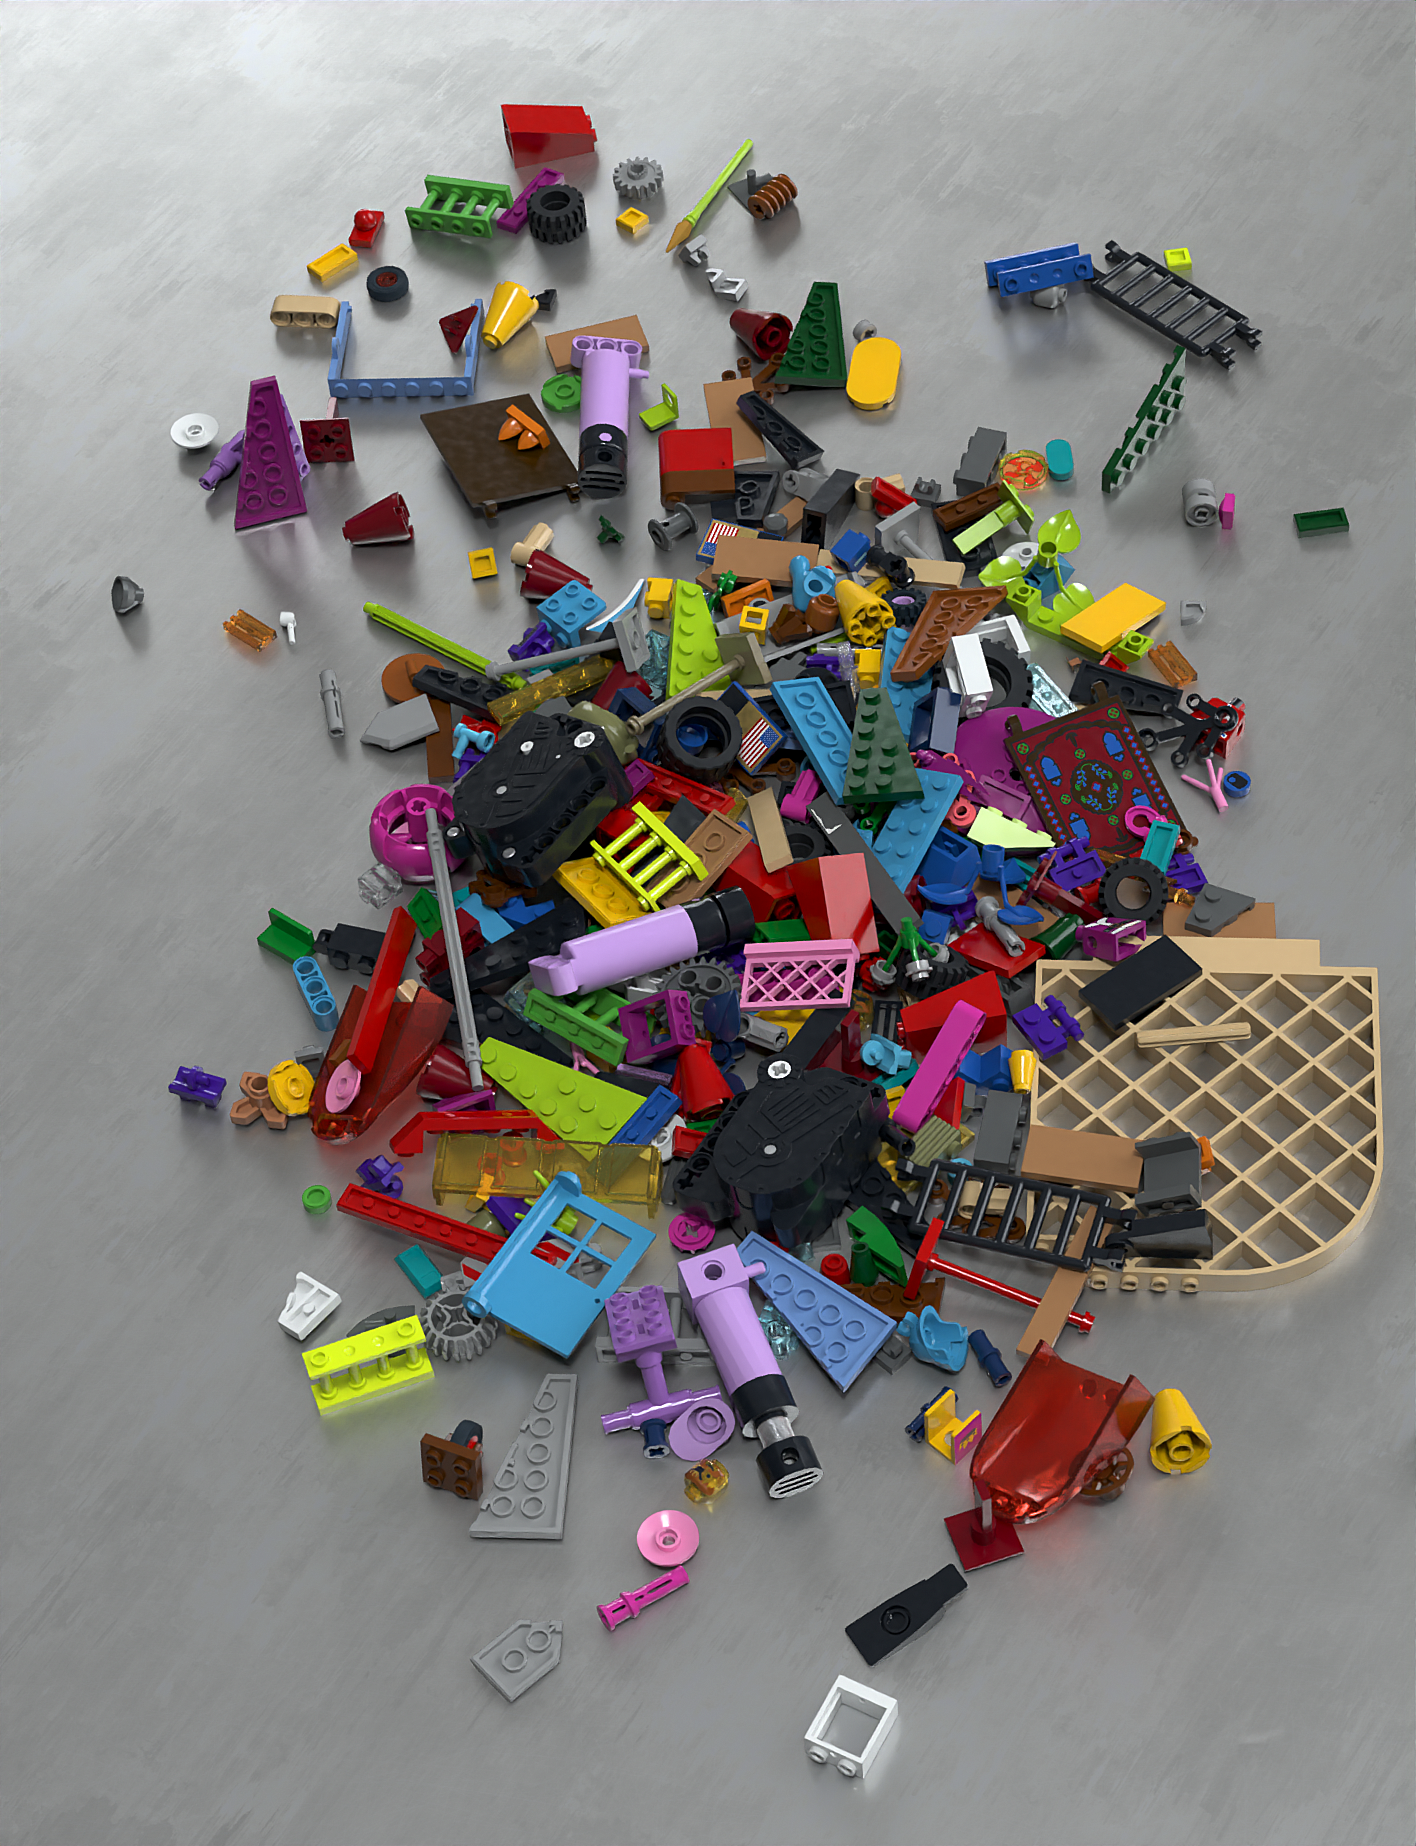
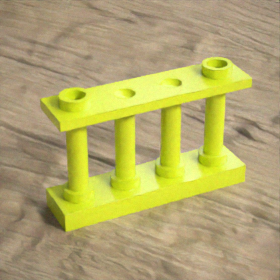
M639 801L632 807L633 812L637 816L634 820L635 824L605 849L595 840H592L590 845L595 851L592 856L602 868L607 865L638 896L636 900L645 911L651 909L653 912L660 911V908L655 901L683 877L694 874L702 881L709 873L701 860ZM642 831L644 833L646 831L650 832V838L620 863H617L612 858L613 855ZM656 846H665V852L634 878L626 872ZM678 859L680 861V866L647 893L641 887L671 860L675 862Z
M417 1315L302 1353L310 1380L319 1378L320 1383L311 1386L320 1416L435 1377L425 1347L417 1350V1344L426 1342ZM403 1349L406 1351V1354L391 1359L388 1358V1354ZM373 1359L377 1360L376 1364L360 1369L359 1364ZM348 1368L349 1373L331 1379L330 1374Z

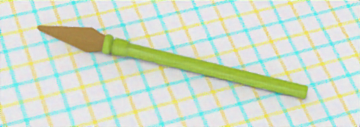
M745 140L694 209L683 218L682 222L676 225L666 248V253L690 236L691 229L694 228L701 213L753 146L752 140Z

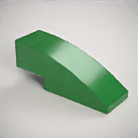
M861 1206L846 1219L850 1239L856 1243H867L877 1269L902 1286H907L908 1278L905 1265L894 1237L873 1213Z

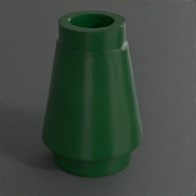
M857 1242L851 1246L849 1277L854 1284L860 1283L864 1287H870L876 1283L879 1271L868 1244Z

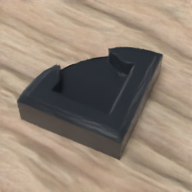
M556 289L544 290V293L537 296L533 295L530 298L532 300L534 297L539 304L538 310L551 311L557 297Z

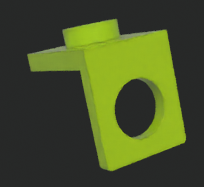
M665 383L661 385L663 402L639 413L640 420L651 431L679 418L677 396Z

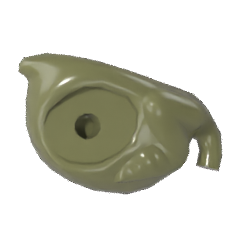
M587 701L576 704L566 714L603 727L622 766L630 765L638 759L637 748L639 740L636 735L631 736L625 728L626 722L619 719L617 715Z

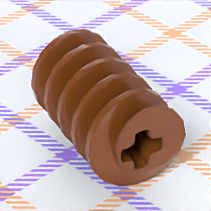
M778 174L748 199L747 205L755 218L759 220L764 217L771 219L774 214H777L780 209H783L786 204H789L792 199L797 197L798 190L788 176Z

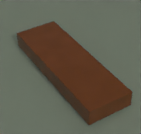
M996 482L933 510V518L947 532L988 514L1003 504L997 495L1001 485Z

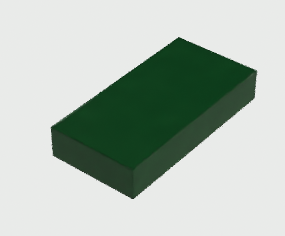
M1344 507L1293 514V522L1298 538L1349 531V522Z

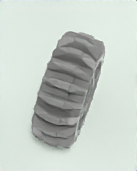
M459 1285L456 1291H451L446 1287L445 1294L442 1295L436 1292L435 1300L427 1299L426 1307L421 1308V1317L418 1319L426 1338L424 1345L427 1350L432 1349L435 1357L442 1354L443 1358L447 1361L451 1356H454L455 1360L459 1362L461 1356H466L470 1360L472 1353L475 1352L481 1355L482 1347L490 1348V1339H496V1329L499 1326L498 1320L487 1315L485 1318H481L478 1326L473 1324L475 1316L469 1313L463 1306L461 1300L467 1291L471 1289L470 1287L465 1291H462ZM439 1321L443 1322V1329L440 1332L436 1330Z

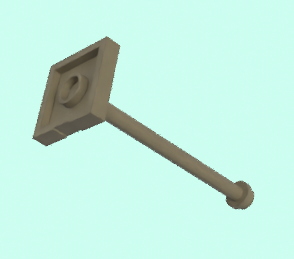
M754 632L721 634L716 637L715 642L725 665L639 718L637 716L628 718V721L625 723L627 732L631 736L641 735L646 725L672 710L674 705L682 702L683 699L695 696L727 675L730 676L732 682H738L740 685L766 684L773 680Z

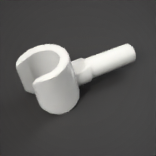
M281 612L280 626L287 627L289 644L294 645V627L297 625L294 613Z

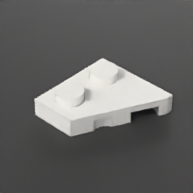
M300 1271L296 1276L297 1286L294 1293H289L286 1300V1308L282 1310L278 1323L282 1330L302 1341L342 1301L339 1294Z

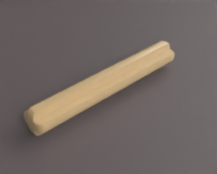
M1248 1022L1144 1030L1138 1031L1136 1038L1140 1048L1241 1040L1250 1038L1251 1028Z

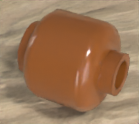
M827 594L812 597L804 613L805 623L816 634L832 631L840 616L837 600Z

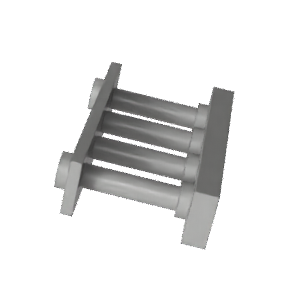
M621 1285L616 1293L624 1292L628 1294L639 1291L642 1287H624ZM663 1287L677 1348L661 1352L663 1357L661 1364L716 1366L699 1323L697 1338H679L681 1309H686V1306L678 1288ZM608 1326V1335L606 1337L596 1336L595 1348L598 1363H618L610 1327ZM634 1359V1360H630V1361H626V1362H622V1363L636 1364L635 1359Z

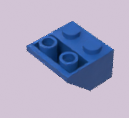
M940 825L914 875L923 876L927 886L951 883L963 887L970 881L976 869V862H981L977 846Z

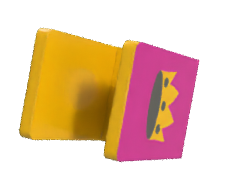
M951 1389L924 1414L925 1442L954 1465L963 1459L982 1440L981 1412L976 1410L964 1422H961L956 1418L955 1392ZM952 1433L951 1446L945 1442V1437Z

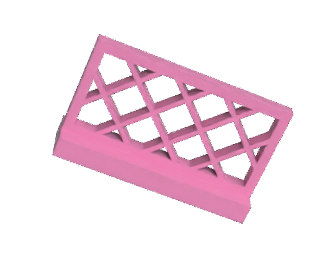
M853 939L745 944L743 954L746 957V965L741 992L742 999H740V1010L742 1012L850 1007L855 963H859L860 952ZM847 963L846 970L838 977L830 971L838 964ZM811 965H819L821 969L811 978L804 973ZM784 966H792L795 970L784 979L777 974ZM765 967L768 971L758 980H755L752 977L753 968ZM828 974L833 981L821 990L815 983ZM801 975L806 982L794 991L788 984ZM774 976L779 983L767 992L762 985ZM840 985L843 988V997L830 999L827 995ZM810 987H813L818 992L811 1000H803L800 997ZM784 988L791 993L784 1001H776L773 998ZM757 989L764 994L757 1002H749V996Z

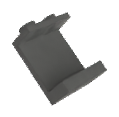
M1177 1132L1171 1136L1153 1137L1146 1141L1135 1143V1149L1144 1158V1192L1135 1194V1206L1146 1218L1202 1207L1201 1145L1191 1132Z

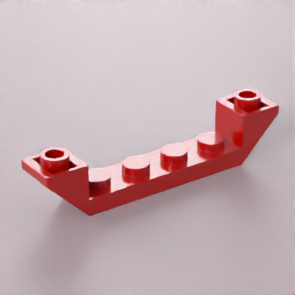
M533 1110L418 1112L389 1140V1146L394 1154H397L399 1157H413L415 1153H423L424 1131L429 1134L438 1135L443 1134L444 1130H455L459 1134L472 1133V1130L499 1133L501 1129H512L513 1132L525 1133L531 1129V1144L539 1153L554 1154L556 1150H565V1144L560 1137Z

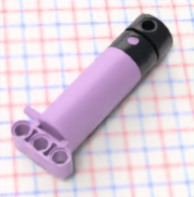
M582 335L575 337L572 341L570 362L573 366L581 368L578 486L583 493L597 499H610L618 496L627 485L629 378H649V371L639 369L642 346L633 340Z
M735 885L561 944L559 955L539 957L529 961L528 964L536 989L553 996H561L572 992L584 995L752 938L755 934L754 914L745 893L740 887Z

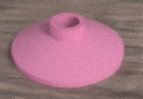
M345 1060L336 1068L327 1086L326 1107L334 1114L343 1112L360 1093L361 1072L349 1060Z
M675 1510L659 1511L649 1516L641 1524L637 1534V1544L640 1553L649 1562L663 1567L676 1566L687 1561L697 1550L699 1531L695 1522L688 1515ZM668 1541L674 1542L672 1545H664Z

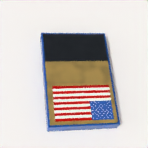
M712 518L696 553V561L713 565L718 535L784 541V537Z
M733 681L717 700L730 707L734 711L735 716L738 717L743 731V741L736 760L750 775H755L785 742L788 736L741 685ZM707 728L720 742L718 736L712 730Z

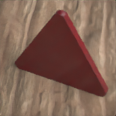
M473 305L439 320V325L452 353H458L478 311L477 306Z

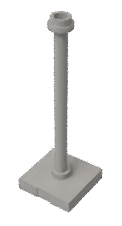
M912 502L875 526V545L879 544L884 547L885 552L888 553L890 551L896 555L906 548L917 559L933 560L915 544L918 541L921 508L915 502ZM989 612L982 619L989 621L1002 618L999 613L992 614Z
M635 607L626 609L612 622L617 638L498 665L496 661L490 662L489 665H486L485 672L489 680L498 681L501 675L617 648L621 650L627 672L638 670L651 655L638 611Z

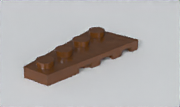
M945 1277L935 1278V1282L921 1283L915 1300L903 1296L906 1286L904 1287L901 1284L890 1285V1281L878 1282L877 1285L871 1287H864L860 1283L842 1284L839 1286L887 1315L899 1325L907 1311L912 1312L919 1319L922 1310L928 1305L932 1306L940 1316L945 1290Z

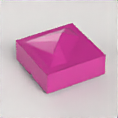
M1225 493V497L1219 506L1218 515L1222 529L1231 530L1235 512L1234 494Z

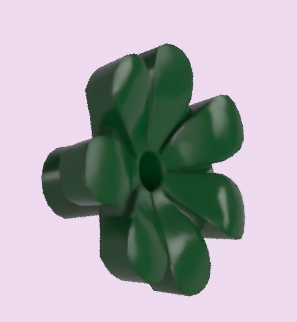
M602 515L599 517L603 531L596 538L602 544L609 538H614L619 542L625 538L622 533L611 526L609 520L605 519Z

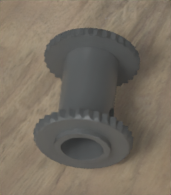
M677 503L674 506L675 514L661 523L655 519H651L648 522V531L652 540L664 551H669L672 547L671 540L687 530L691 534L698 532V521L692 510L684 503Z

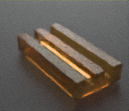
M241 609L237 611V616L232 615L230 617V622L225 621L223 623L225 631L259 652L277 638V633L274 629ZM235 626L241 627L242 629H244L245 631H247V633L243 632L242 630H240L239 628H237V627H235ZM254 636L257 637V638L260 639L262 642H259L258 640H256V639L253 638V637H254Z
M1171 640L1166 642L1164 647L1162 644L1158 645L1155 651L1153 648L1148 650V657L1172 687L1179 688L1197 680V672ZM1159 656H1162L1166 660L1171 670L1175 672L1181 680H1178L1175 677V675L1171 672V670L1167 667V665L1162 661V659Z

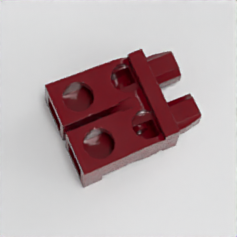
M460 907L455 913L463 959L485 948V944L482 938L480 922ZM443 929L435 932L431 939L427 937L423 940L422 946L424 951L415 957L416 964L423 970L419 974L420 979L429 988L430 978L449 968Z

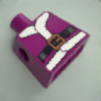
M1105 917L1086 926H1078L1075 936L1077 941L1083 942V951L1086 955L1117 962L1136 953L1142 946V944L1135 945L1118 942V939L1121 937L1128 938V935H1135L1142 941H1145L1146 921ZM1095 940L1097 941V947H1093Z

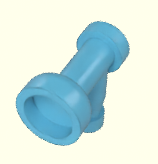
M459 723L454 730V737L459 740L451 756L461 759L469 741L476 743L480 751L485 753L490 751L495 740L494 733L489 731L478 733L468 729L465 724Z

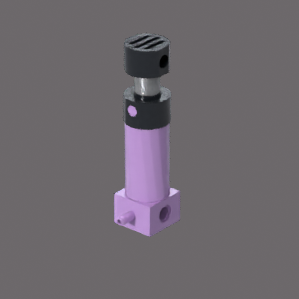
M734 1244L678 1262L679 1292L693 1325L700 1324L730 1397L729 1401L744 1436L759 1437L764 1447L758 1454L756 1463L770 1496L775 1498L789 1497L809 1489L822 1478L824 1472L809 1438L806 1436H795L790 1423L797 1418L799 1409L788 1383L780 1371L749 1297V1278L765 1273L764 1264L758 1262L744 1267Z

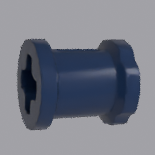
M658 1418L642 1422L639 1429L640 1433L644 1435V1456L650 1459L667 1456L670 1453V1449L665 1438L666 1422Z

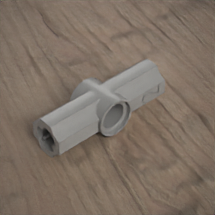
M740 1011L741 1026L738 1038L751 1041L777 1052H780L786 1046L789 1039L786 1028Z

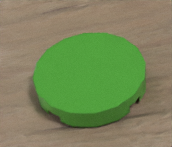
M560 374L547 380L541 391V399L544 406L557 413H570L579 410L581 377L577 375L568 377L567 374Z

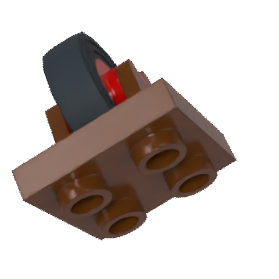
M463 1420L456 1427L454 1433H449L445 1439L425 1433L420 1441L423 1482L433 1487L449 1490L461 1497H468L478 1501L483 1493L481 1459L484 1453L482 1452V1426L470 1420Z

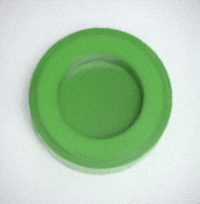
M314 1185L304 1191L302 1202L307 1212L322 1214L331 1207L332 1198L330 1191L325 1186Z

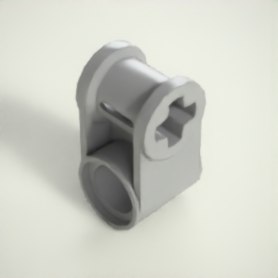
M802 468L798 472L788 470L783 474L782 484L787 492L802 497L809 502L829 479V476L809 468Z

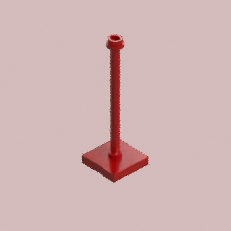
M933 1217L915 1258L903 1296L915 1300L927 1270L933 1272L935 1269L1037 1310L1042 1300L1041 1298L938 1258L939 1255L934 1252L945 1221ZM1072 1311L1067 1322L1079 1326L1078 1332L1083 1333L1084 1331L1089 1333L1095 1316L1090 1315L1091 1312L1086 1311L1085 1316Z

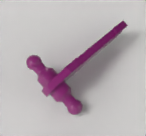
M918 750L916 752V758L920 762L921 769L960 775L964 782L958 793L968 797L967 800L984 804L967 790V785H971L990 796L980 781L977 783L962 767L949 758L945 760L932 750Z

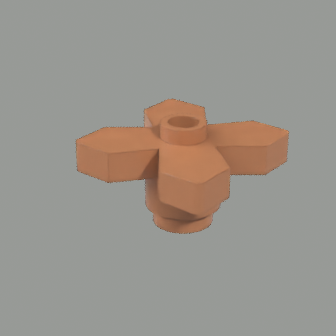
M254 1072L243 1073L239 1086L241 1092L246 1097L233 1103L230 1111L232 1123L248 1125L262 1115L269 1128H286L289 1116L278 1110L272 1102L268 1092V1076Z

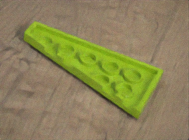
M677 579L673 586L665 701L725 665L715 642L717 635L702 587ZM725 676L703 691L726 690L731 685L730 676Z
M488 1037L479 1047L480 1057L482 1058L480 1068L527 1109L533 1110L558 1136L591 1164L648 1099L491 1037Z

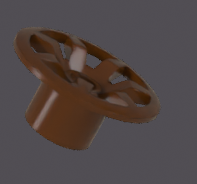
M1108 1442L1094 1445L1083 1451L1072 1463L1069 1471L1070 1484L1081 1495L1099 1497L1103 1500L1114 1499L1124 1491L1125 1483L1133 1472V1456L1121 1444ZM1113 1449L1109 1453L1107 1460H1103L1099 1450ZM1094 1453L1096 1462L1094 1465L1082 1461L1085 1457ZM1120 1453H1124L1127 1461H1118L1116 1463ZM1077 1468L1088 1473L1082 1474L1075 1480V1473ZM1125 1470V1473L1121 1475L1120 1471ZM1091 1483L1092 1487L1091 1490L1080 1487V1485Z

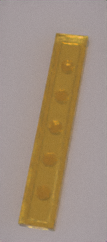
M598 654L487 703V709L498 724L503 725L521 717L526 711L537 710L543 702L550 698L566 697L605 680L616 661L602 658Z

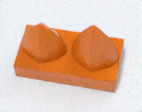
M513 404L505 410L508 419L499 432V441L510 439L522 432L518 440V450L529 449L536 445L544 450L550 444L545 429Z
M763 579L721 597V606L723 607L725 618L742 613L743 606H747L756 598H764L769 602L774 601L770 582Z

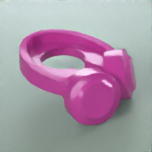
M1134 806L1125 814L1127 830L1134 836L1142 838L1144 842L1147 840L1150 829L1147 827H1136L1133 824L1135 817L1145 816L1150 824H1152L1153 820L1168 823L1164 815H1159L1154 809L1146 806Z

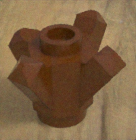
M790 603L783 604L776 620L772 623L773 625L768 628L780 645L785 641L789 642L790 640L811 637L813 629L805 623L802 611L799 608L795 610L794 606Z

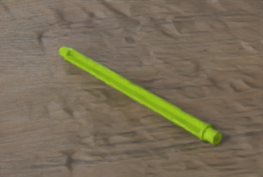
M366 602L363 607V611L370 614L371 618L486 675L485 667L492 661L379 604ZM514 672L501 675L500 680H498L499 683L507 684V687L513 690H519V688L527 689V682Z

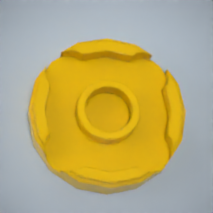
M287 1060L276 1064L270 1070L267 1079L268 1092L278 1110L285 1115L295 1117L307 1113L314 1106L313 1095L316 1094V1086L313 1077L306 1067L302 1064L297 1065L293 1063L295 1062L293 1060Z

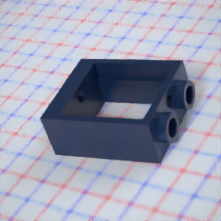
M636 687L617 689L608 711L617 715L622 721L627 722L634 709L641 715H644L657 707V705ZM667 714L651 722L655 727L646 747L644 748L639 743L637 748L638 758L654 765L660 762L657 756L656 743Z
M938 687L914 702L908 743L910 753H916L918 750H932L941 757L948 753L954 754L961 694L952 692V689L948 687Z

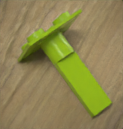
M1005 479L1002 481L997 493L1003 504L952 540L962 556L1015 520H1017L1026 534L1030 532L1035 521L1033 518L1035 515L1027 504L1023 505L1018 498L1019 493L1012 484L1008 485Z

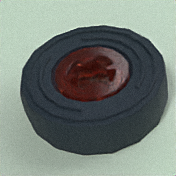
M383 266L373 270L368 275L366 282L369 295L381 302L398 300L406 294L409 285L405 271L395 266Z

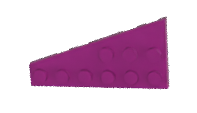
M275 375L250 382L234 519L235 529L307 512Z

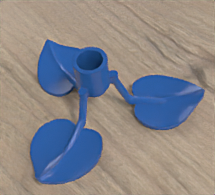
M988 844L983 846L982 861L976 862V869L966 888L951 883H939L923 887L917 884L918 891L933 902L946 905L959 904L967 901L966 895L970 893L979 874L982 879L1000 882L1005 908L997 912V917L1001 921L1012 925L1044 922V917L1035 909L1024 905L1012 907L1009 904L1006 884L1024 882L1026 874L1018 866L1014 857L1004 861L1005 848L1000 845Z

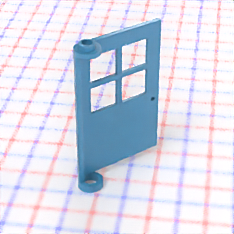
M560 1171L471 1289L464 1295L461 1300L462 1304L472 1315L479 1318H485L487 1315H490L568 1359L604 1310V1300L610 1298L618 1291L656 1239L657 1234L582 1194L579 1177L570 1171ZM566 1206L596 1221L581 1242L552 1227V1224ZM601 1225L631 1240L616 1262L586 1246ZM546 1232L575 1247V1250L561 1269L531 1254ZM581 1252L611 1267L596 1289L566 1273Z

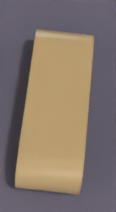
M279 295L274 300L270 320L273 324L281 327L329 329L333 328L337 323L341 304L333 297Z

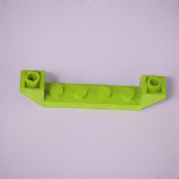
M1019 581L1006 596V602L1028 629L1098 660H1102L1110 651L1123 663L1129 664L1140 660L1154 643L1153 639L1130 630L1123 640L1101 654L1060 633L1061 625L1071 618L1042 606L1040 590Z

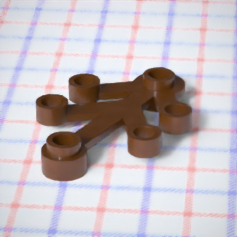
M782 353L773 354L769 359V365L752 379L754 391L760 393L759 396L770 405L774 403V391L786 392L789 389V384L764 383L770 376L776 375L782 358L785 356ZM741 357L737 360V369L741 373V378L751 377L752 363L748 357ZM732 370L722 373V381L736 379V373Z
M782 758L777 764H764L755 775L775 774L780 782L782 780L792 781L796 778V765L791 759ZM737 760L726 774L731 775L735 779L726 780L722 777L718 782H713L724 791V794L731 797L739 794V782L747 787L752 795L766 790L765 781L750 777V774Z
M485 869L477 871V880L468 883L469 894L476 893L481 895V902L490 908L502 907L509 898L522 895L524 898H533L538 895L537 887H529L521 883L506 884L495 878L492 879Z
M968 1177V1181L975 1180V1178ZM936 1179L933 1189L940 1190L932 1191L929 1203L941 1205L947 1201L950 1190H948V1185L943 1180ZM998 1184L994 1187L1010 1189L1009 1186L1002 1184ZM942 1213L937 1216V1219L941 1218ZM985 1214L982 1223H987L992 1227L980 1229L978 1236L994 1239L1002 1217L994 1214ZM956 1215L953 1217L949 1230L964 1227L962 1233H966L971 1219ZM1015 1216L1011 1226L1014 1229H1010L1006 1243L1016 1244L1026 1234L1025 1222Z

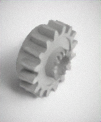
M636 157L634 161L628 158L626 164L620 162L619 168H614L613 183L615 190H620L621 195L631 199H644L652 196L657 192L658 187H662V181H664L661 165H656V160L648 162V157H645L643 160Z

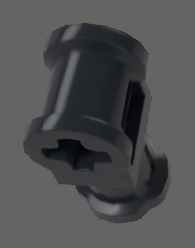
M879 544L872 546L868 550L865 558L866 563L882 570L885 576L893 580L897 587L906 588L914 582L915 573L908 567L904 557L896 556L890 551L888 553L885 552L884 547Z

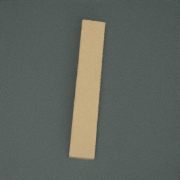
M820 549L817 566H831L836 577L848 573L836 565L830 550ZM904 557L908 567L915 573V580L911 585L948 589L960 588L965 571L964 563ZM867 563L857 573L861 575L863 580L876 581L879 577L885 576L882 570Z
M772 787L748 797L760 850L768 873L792 864L794 862Z

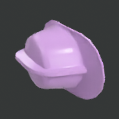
M702 1398L695 1402L671 1426L669 1442L674 1453L682 1459L689 1461L706 1458L726 1441L734 1431V1413L726 1403L719 1399Z

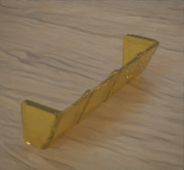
M444 1133L441 1135V1138H438L432 1180L433 1199H436L437 1206H443L446 1193L539 1199L546 1189L533 1175V1171L537 1170L550 1184L558 1172H573L580 1179L582 1194L598 1203L647 1205L649 1219H655V1214L658 1212L664 1175L662 1152L654 1145L623 1143L606 1145L601 1142L545 1141L539 1138L506 1136L489 1138L486 1135Z

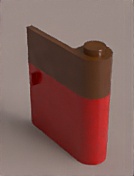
M731 427L667 430L659 435L660 502L664 508L674 510V506L677 503L685 504V495L735 493Z

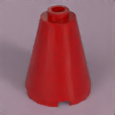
M698 1044L689 1045L679 1055L684 1122L689 1124L718 1119L735 1095L707 1049L700 1047Z

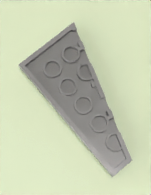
M577 1374L546 1375L533 1401V1407L527 1419H524L520 1427V1433L515 1443H512L493 1481L494 1485L487 1499H484L480 1507L481 1511L476 1521L472 1523L469 1529L470 1537L562 1539L578 1388Z

